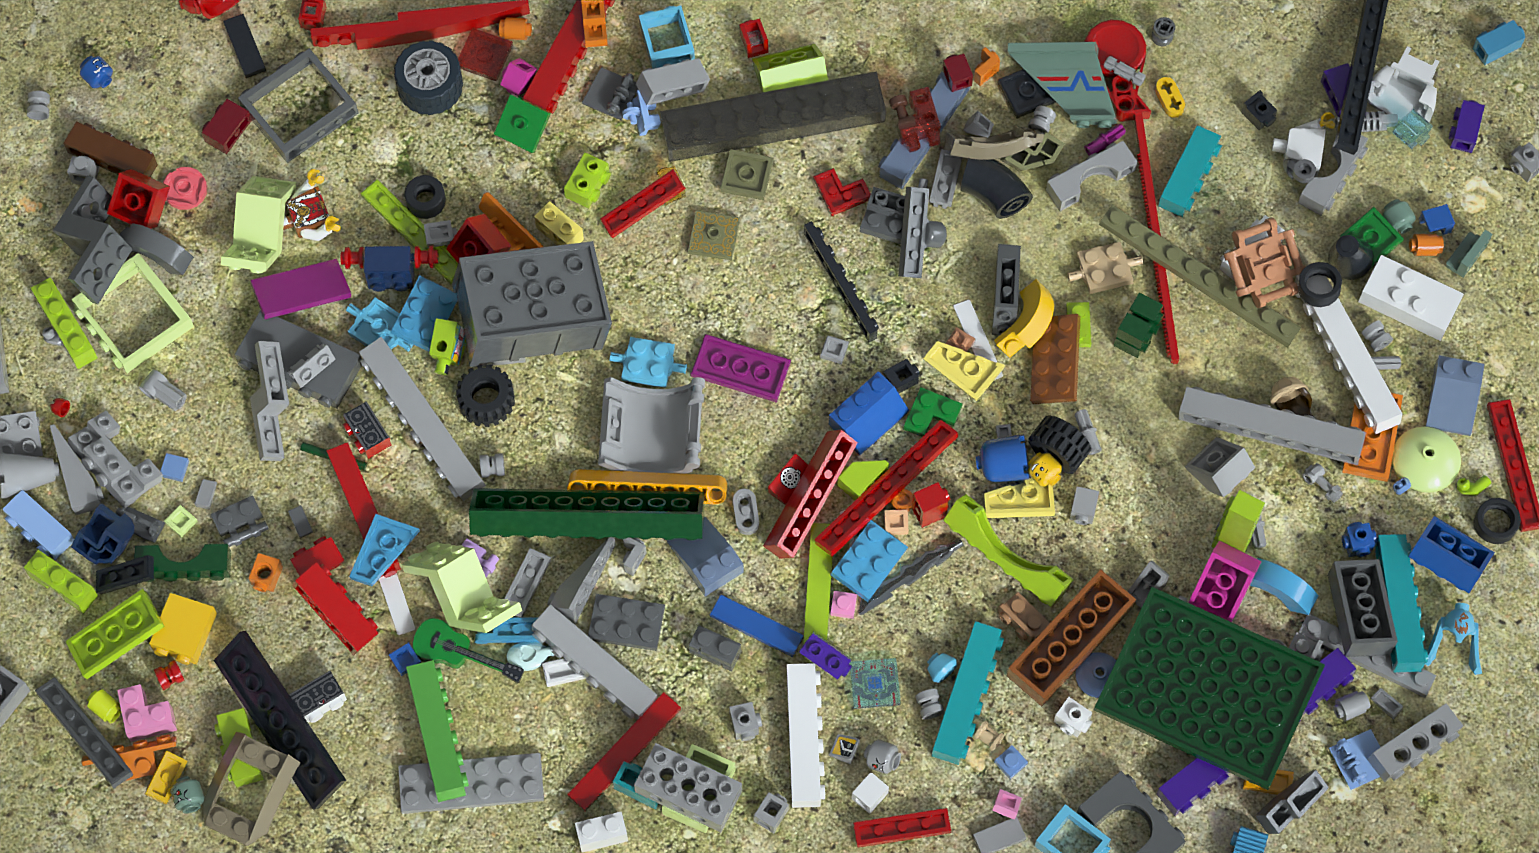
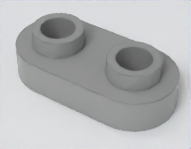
M740 489L733 496L736 527L740 533L751 535L759 528L756 497L751 490ZM742 500L749 502L747 505L740 504ZM746 521L752 523L750 527H745L743 524Z

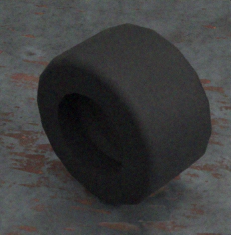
M420 175L409 181L405 187L404 196L407 208L414 216L420 219L433 218L440 214L445 207L446 197L444 188L437 178L430 175ZM422 192H431L434 195L433 199L428 202L417 201V196Z

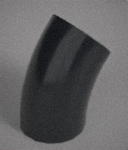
M968 159L960 191L981 200L997 218L1010 217L1020 212L1032 201L1033 195L1024 182L995 159Z

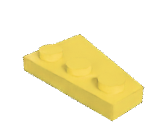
M939 341L934 344L923 358L924 361L975 401L981 397L1005 367L1004 364L973 355Z
M1030 478L1024 480V483L1015 486L1008 485L984 493L987 518L1054 516L1053 486L1050 484L1044 487L1039 486Z

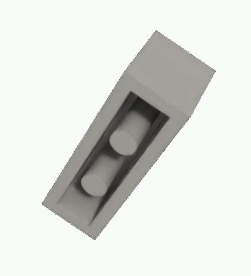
M699 58L693 60L686 59L677 64H665L660 68L645 69L641 72L636 86L646 105H651L704 92L710 78Z

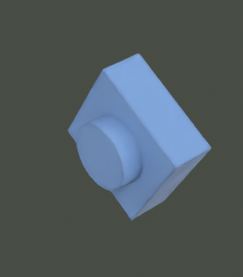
M1011 745L994 760V763L1011 779L1028 764V761Z

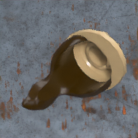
M1284 377L1274 384L1272 396L1270 397L1272 406H1275L1280 411L1283 409L1290 410L1300 416H1313L1311 413V394L1308 391L1307 385L1303 384L1301 380L1295 377Z

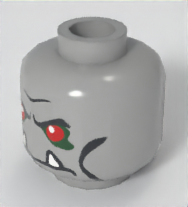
M878 739L866 747L864 758H866L867 766L870 769L888 774L892 770L895 771L899 766L901 754L894 744Z

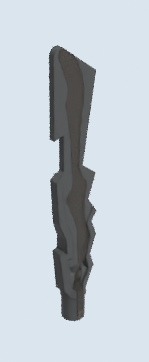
M958 538L947 545H938L935 550L925 551L921 557H916L913 564L902 566L900 575L882 582L868 602L861 598L859 615H864L893 597L891 592L903 584L910 586L924 576L930 568L935 565L936 567L941 565L952 556L954 551L964 546L961 539Z

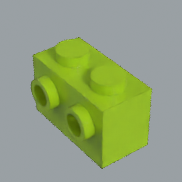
M584 153L564 187L565 198L589 209L592 202L595 203L598 200L601 186L603 184L606 185L611 176L609 164L588 153Z

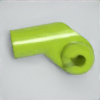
M1483 475L1475 483L1469 482L1466 478H1461L1457 481V490L1464 495L1477 496L1491 484V480L1486 475Z

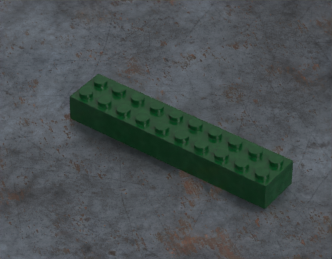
M474 488L469 507L470 535H477L479 537H486L488 535H500L501 537L524 536L527 538L534 536H546L548 538L565 536L570 538L593 537L595 539L604 537H616L617 539L640 538L643 540L650 538H662L664 540H672L674 538H684L687 540L702 539L705 518L704 492Z

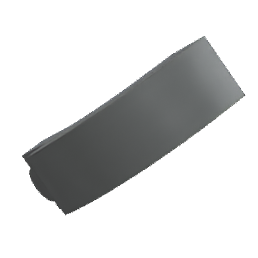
M132 223L130 228L125 227L119 234L132 248L131 252H136L150 258L169 274L184 275L194 258L173 240L142 225Z

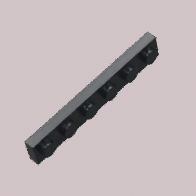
M812 221L805 224L804 235L866 339L868 342L877 339L879 326L873 317H869L867 313L868 308L864 300H859L855 294L857 293L855 285L852 281L848 282L846 279L845 269L841 263L837 264L834 259L835 253L832 247L825 244L822 230L819 227H815Z

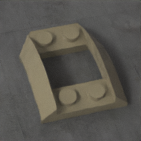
M1013 125V129L1010 131L992 135L988 138L946 132L944 150L951 151L950 155L978 160L998 159L1016 154L1031 146H1036V143H1042L1044 134L1036 129L1019 127L1017 125Z
M236 732L203 802L204 825L245 846L256 842L257 839L269 832L275 813L300 762L289 754L281 753L246 736L244 733ZM236 759L276 778L256 822L216 804Z

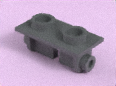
M130 507L118 508L116 510L118 516L121 517L126 513L131 518L134 524L135 535L153 543L156 542L166 524Z

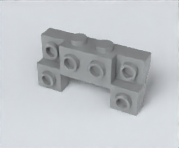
M104 411L89 420L87 427L68 437V445L81 459L85 469L91 471L96 476L99 485L105 487L118 503L126 508L146 491L162 482L163 474L149 458L135 467L131 465L109 440L119 434L120 425L107 411Z

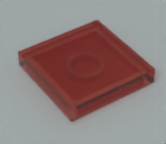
M472 28L458 58L461 70L497 82L513 47V42Z

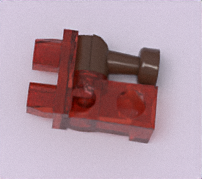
M929 87L909 92V104L911 109H913V115H908L905 109L908 104L905 95H897L889 100L891 109L897 112V132L901 145L905 144L909 152L920 149L919 140L926 138L928 145L931 147L940 144L941 124L938 120Z

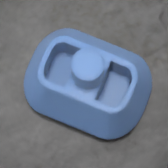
M1406 477L1393 484V490L1398 495H1401L1411 487V483Z

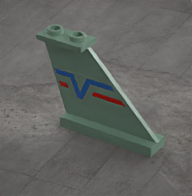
M1096 42L1008 43V53L1068 113L1073 125H1076L1078 128H1088L1089 125L1110 128L1111 125H1117L1118 120L1099 63Z

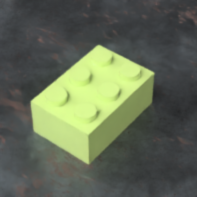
M694 744L691 745L686 755L687 758L730 778L735 773V762ZM685 785L682 789L691 791L694 789V786ZM707 795L704 799L713 801L716 797L714 795ZM662 806L663 815L703 833L707 832L708 826Z

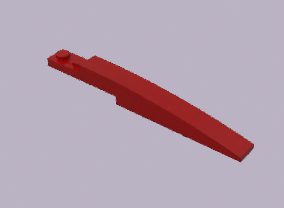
M517 0L397 12L398 20L312 28L310 29L313 46L328 47L335 44L349 45L356 42L358 50L414 43L498 24L501 19L505 20L506 17L518 18L530 14L529 1Z

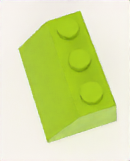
M816 44L752 58L758 83L764 96L775 97L780 95V92L788 90L796 92L801 90L802 87L809 85L816 87L828 81L824 56Z

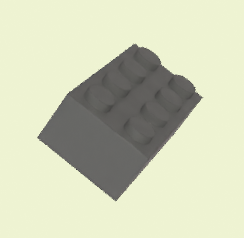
M1379 559L1334 561L1327 576L1345 657L1391 655L1398 641Z

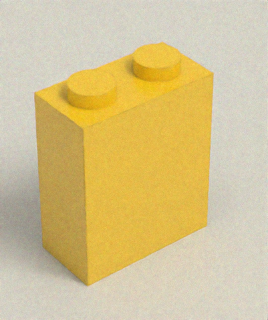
M170 593L160 616L165 627L153 634L149 643L154 654L163 658H167V656L174 657L176 661L185 665H189V663L197 665L217 615L215 608Z

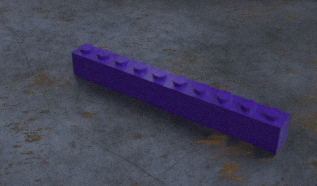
M1336 648L1320 661L1325 664V667L1303 715L1305 713L1308 715L1313 713L1319 707L1317 703L1323 699L1328 701L1337 693L1335 691L1336 688L1340 685L1345 687L1354 680L1353 674L1356 671V667L1345 657L1339 648ZM1196 758L1159 787L1156 795L1174 816L1179 812L1184 814L1193 807L1192 802L1198 797L1202 800L1210 794V788L1216 783L1219 786L1230 777L1228 775L1229 772Z

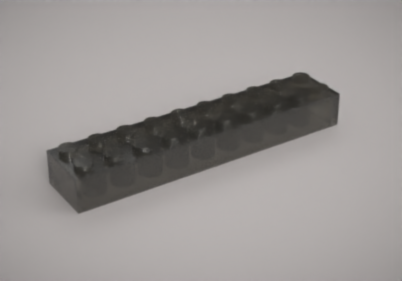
M877 71L660 111L661 127L669 162L727 152L730 149H743L883 123L886 119V108Z

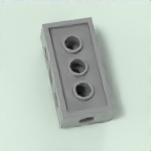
M655 743L634 784L635 793L721 833L742 792L741 782ZM664 775H671L673 777L669 781L661 779ZM685 785L694 786V789L691 791H685L682 788ZM707 795H714L716 797L713 801H707L704 798Z

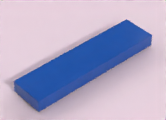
M720 595L710 613V617L791 657H794L804 638V635L723 595Z

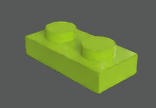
M1067 302L1066 315L1078 314L1081 317L1079 347H1091L1089 302Z

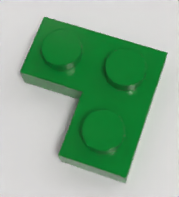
M920 387L903 430L923 437L927 433L932 419L942 420L946 424L954 426L963 403Z

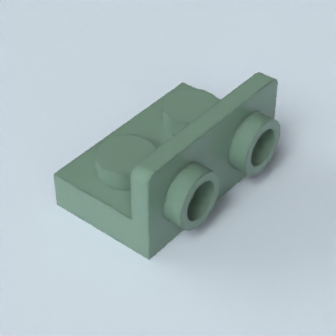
M1486 229L1481 236L1469 232L1445 266L1464 278L1488 246L1493 234Z

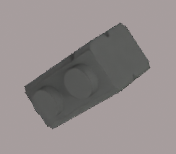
M700 625L697 627L689 644V653L715 665H722L724 669L731 672L742 652L740 643Z

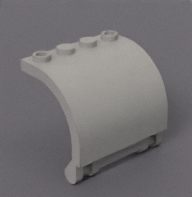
M612 377L604 379L598 465L613 471L686 474L693 472V469L699 468L702 403H704L702 389L705 388V379L699 377L692 378L688 385L671 389L640 388L628 385Z

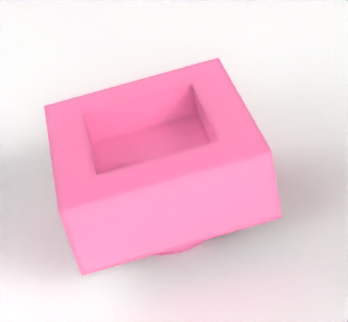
M834 591L831 616L854 619L857 594Z
M1000 789L992 811L1015 819L1022 798Z

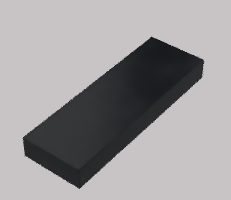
M244 13L224 20V26L245 78L265 72V65Z
M146 555L97 570L96 593L102 595L154 579V557Z

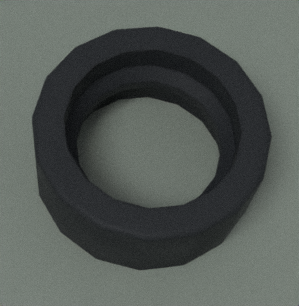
M1315 262L1309 264L1302 270L1299 276L1298 292L1305 303L1314 307L1331 305L1340 296L1341 274L1329 263ZM1315 275L1326 276L1333 282V289L1326 294H1316L1307 288V280Z
M1491 498L1484 501L1478 508L1474 517V528L1479 537L1484 541L1492 544H1503L1511 540L1516 534L1521 521L1520 513L1509 500ZM1491 509L1503 511L1510 518L1511 524L1509 529L1503 533L1491 531L1484 523L1485 513Z

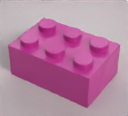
M1219 541L1188 603L1232 622L1262 561Z

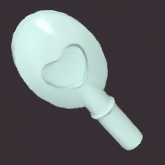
M521 642L509 649L507 662L523 668L524 671H529L542 666V663L546 662L547 657L554 656V654L550 651L551 647H545L542 643Z

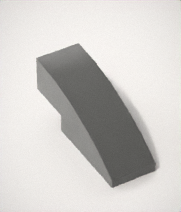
M1313 769L1274 797L1255 816L1268 834H1279L1293 819H1299L1329 787L1318 771Z

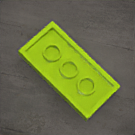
M141 589L65 642L82 676L88 679L165 626L149 595L144 589Z

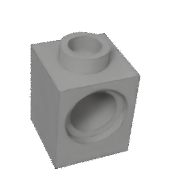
M1077 486L1070 520H1074L1075 523L1080 525L1092 524L1099 491Z

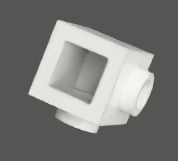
M1068 697L1055 715L1054 722L1060 726V729L1069 736L1073 734L1078 737L1081 731L1086 733L1090 728L1092 712Z

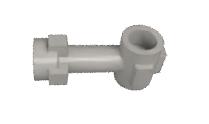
M1311 464L1302 475L1304 481L1309 485L1316 482L1327 493L1325 498L1335 503L1343 495L1341 488L1338 485L1333 487L1323 477L1325 470L1320 464Z

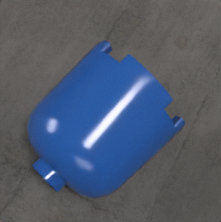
M1024 434L995 438L984 442L980 448V455L976 456L977 470L982 469L984 477L991 482L1030 479L1029 472H1024L1028 471L1029 468L1025 443H1021L1025 441Z

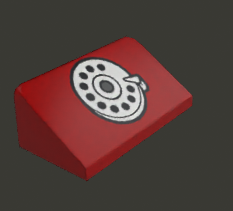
M795 453L768 486V493L786 505L808 464Z

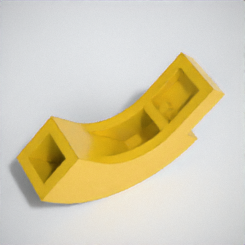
M1037 279L1019 292L1024 306L1018 320L994 340L996 345L1009 358L1025 345L1030 349L1041 338L1051 322L1054 312V301L1049 290Z

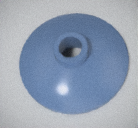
M1091 653L1076 669L1075 677L1079 688L1085 694L1099 698L1117 660L1105 653ZM1101 669L1104 675L1098 676L1095 671Z

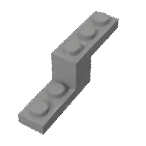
M258 341L255 344L261 387L250 397L259 458L260 461H281L285 457L278 415L289 405L280 344L279 342Z

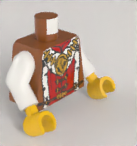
M311 169L307 174L308 179L286 203L289 214L284 216L283 230L295 227L299 238L320 241L330 233L340 231V226L335 224V222L339 221V218L329 216L319 187L315 185V183H323L324 177H316L320 171Z

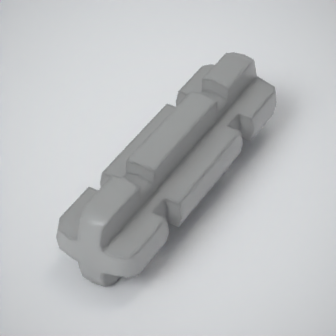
M1111 56L1104 63L1105 69L1109 71L1114 70L1115 74L1128 81L1130 79L1133 80L1132 83L1137 86H1141L1145 80V74L1139 71L1138 73L1135 72L1136 69L1122 62L1118 63L1117 59Z

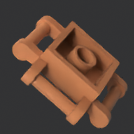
M1270 217L1261 224L1245 230L1238 229L1232 232L1236 248L1223 255L1225 261L1228 260L1237 290H1235L1237 297L1251 293L1255 306L1262 308L1268 302L1287 295L1293 296L1298 294V286L1294 282L1293 276L1299 275L1306 266L1302 264L1293 237L1295 235L1293 228L1278 233L1277 222L1273 217ZM1267 231V237L1245 245L1244 241L1246 238ZM1285 239L1286 244H1287V247H1288V250H1289V253H1290V257H1289V254H1288L1286 245H1282L1280 240ZM1293 263L1294 268L1290 269L1289 266ZM1280 281L1284 283L1285 287L1264 295L1261 293V288Z

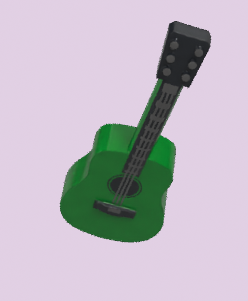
M431 618L425 620L415 633L413 649L422 662L434 660V664L442 663L451 668L458 669L465 663L466 659L502 672L503 676L517 684L520 683L524 674V669L510 663L504 664L470 650L471 643L469 638L464 634L453 631L447 623L440 619Z

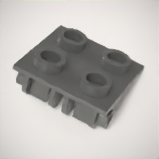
M601 67L582 104L622 121V112L627 109V103L632 102L638 90L636 82L633 80L634 76L630 73L621 76Z

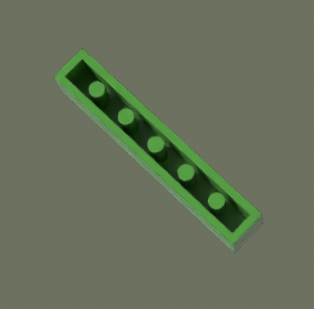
M434 660L407 666L406 669L437 800L442 802L466 796L464 787L469 786L466 772L461 773L459 767L464 765L461 751L456 752L454 747L455 744L459 743L456 730L451 731L449 726L450 723L454 722L451 710H446L444 705L445 702H448L446 689H440L439 682L443 681L440 667L435 668Z

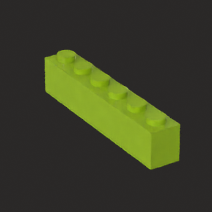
M1239 490L1236 497L1231 495L1211 547L1215 548L1217 543L1221 541L1245 553L1265 502Z

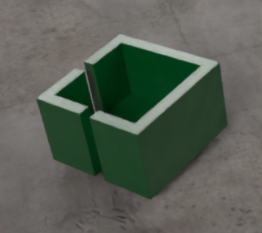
M1139 292L1129 309L1133 313L1127 312L1118 328L1114 347L1136 358L1140 356L1141 352L1146 353L1151 344L1150 340L1153 334L1156 335L1162 325L1161 321L1164 317V314L1161 313L1163 304Z

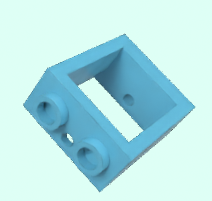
M681 5L676 7L668 6L664 10L647 11L643 15H639V26L652 69L660 68L665 64H677L686 59H695L693 44ZM678 22L684 45L654 52L648 29Z
M1066 804L1035 842V847L1042 853H1061L1050 844V841L1066 821L1070 819L1100 842L1093 853H1109L1111 850L1108 847L1111 839Z

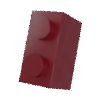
M226 99L223 104L217 107L213 118L204 124L201 132L204 141L227 155L251 123L250 113L243 107Z

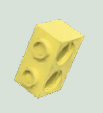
M550 201L534 216L536 228L557 246L581 243L584 240L582 228Z

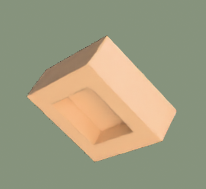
M885 510V531L891 535L908 534V510Z

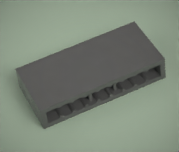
M261 310L235 353L238 365L247 371L252 369L259 374L255 344L258 341L279 342L287 389L293 388L305 398H315L324 407L330 408L332 406L338 409L362 367L360 362L362 357L360 354L277 316L264 319ZM322 343L328 345L336 360L300 388L296 380L292 379L287 373L290 371V367L301 359L304 361L308 360L305 355L313 350L316 345L320 346Z

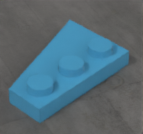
M375 514L349 576L350 579L372 587L420 532L419 528Z

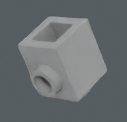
M1530 142L1523 147L1519 145L1511 153L1512 158L1509 165L1515 174L1520 175L1526 182H1529L1539 174V151Z
M752 702L729 707L736 740L749 741L754 739L756 735H759V727L762 726L760 713H755Z

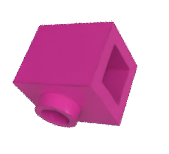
M521 58L511 61L502 72L503 79L500 85L505 87L510 94L519 96L529 88L537 68Z

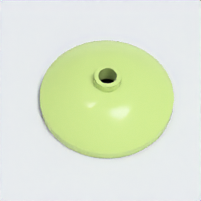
M1416 427L1406 431L1396 441L1392 466L1399 479L1403 477L1409 479L1411 489L1420 492H1436L1448 487L1455 480L1460 470L1461 456L1456 443L1443 431L1432 427ZM1430 451L1433 456H1427L1425 452Z

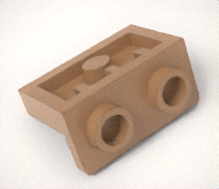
M1019 592L1005 604L999 605L998 617L1005 625L1010 624L1015 629L1016 636L1023 642L1026 640L1031 644L1050 624Z

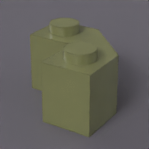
M1044 132L1042 143H1036V146H1033L1032 149L1027 148L1016 154L1003 157L1000 160L1017 171L1032 169L1054 163L1065 143Z

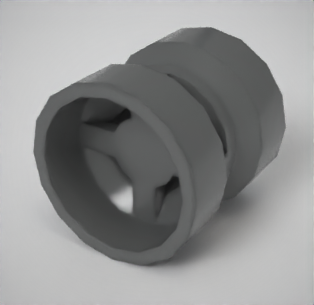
M1161 17L1154 22L1151 35L1154 44L1163 47L1172 42L1175 32L1173 20Z

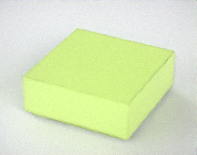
M181 505L164 520L166 525L181 538L198 522Z

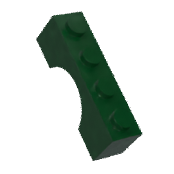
M205 544L202 551L195 558L186 562L169 560L162 554L158 545H135L134 559L146 555L154 557V579L173 582L182 578H187L189 581H199L201 578L221 581L224 578H230L231 549L228 544Z

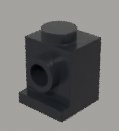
M1259 90L1244 102L1241 113L1260 130L1264 126L1269 127L1275 122L1277 109L1263 96V92Z
M905 359L886 369L883 376L896 388L898 393H901L918 384L920 372L914 363L911 364L908 359ZM900 377H905L906 379L900 381L899 378H900Z

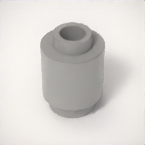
M1355 691L1336 699L1333 710L1338 719L1341 718L1343 721H1347L1366 713V710L1370 708V702L1363 691Z

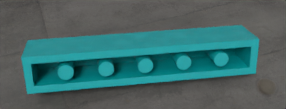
M1406 534L1378 535L1377 543L1374 546L1375 556L1380 561L1398 641L1390 655L1393 673L1421 672L1425 663L1428 662V652L1423 647L1425 632L1424 628L1420 627L1421 607L1417 606L1416 602L1418 587L1413 582L1415 567L1413 563H1410V558L1408 557L1412 551L1411 544L1407 542Z
M975 621L936 738L932 757L959 765L961 758L966 759L969 745L965 744L967 738L974 735L977 724H974L973 720L975 715L980 716L983 702H980L982 693L987 694L991 681L987 680L989 672L994 673L997 659L993 658L996 651H1001L1004 638H1001L1002 629Z

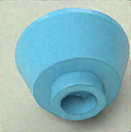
M935 653L927 661L929 664L927 670L932 681L936 683L944 681L957 667V660L945 653L940 655Z

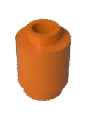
M506 17L505 20H500V37H505V39L527 40L528 36L532 34V24L528 23L527 18Z
M1414 234L1413 238L1409 239V251L1413 252L1414 256H1437V254H1442L1443 237L1437 236V234Z

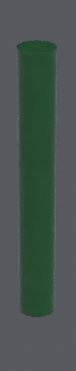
M305 442L302 443L300 451L330 460L327 449ZM355 459L359 469L365 471L368 463Z

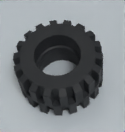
M481 364L477 366L476 370L473 368L468 369L469 374L464 373L461 376L462 381H458V389L456 390L459 409L463 417L466 416L467 421L470 423L474 420L475 425L479 427L481 423L485 427H490V423H494V426L499 425L500 419L504 422L507 419L506 414L511 415L513 411L512 406L515 405L513 384L511 379L508 378V374L505 371L501 373V368L497 366L495 369H492V365L487 364L486 368H482ZM483 388H492L499 393L494 401L487 404H481L473 400L475 393Z
M1051 415L1045 416L1028 438V442L1035 454L1039 452L1042 454L1050 453L1061 464V472L1068 474L1076 472L1091 451L1090 443L1075 426Z

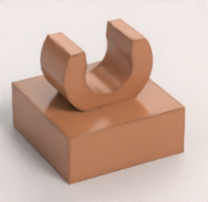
M956 327L945 344L969 352L976 339Z

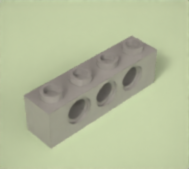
M1446 703L1373 752L1367 760L1384 782L1390 778L1395 781L1405 773L1403 769L1409 765L1411 768L1416 767L1423 761L1422 757L1428 753L1432 756L1442 748L1440 744L1445 741L1449 744L1460 736L1458 732L1462 729L1463 725ZM1431 728L1436 729L1439 732V736L1433 735ZM1412 741L1419 742L1421 749L1414 747ZM1394 753L1400 754L1403 761H1398L1394 757Z

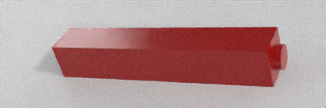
M347 442L327 450V454L361 536L365 540L374 516L378 512ZM397 558L381 577H391L398 570H401Z

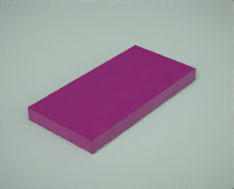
M337 259L251 280V287L264 319L351 298L350 288Z
M705 334L691 372V377L703 378L707 382L777 403L791 365V360Z

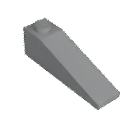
M54 424L50 425L72 510L75 515L96 510L101 504V500L104 499L101 486H96L93 478Z

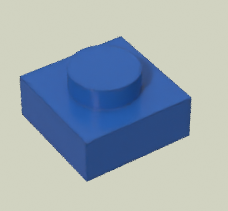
M409 643L389 654V658L401 676L407 673V666L421 663Z

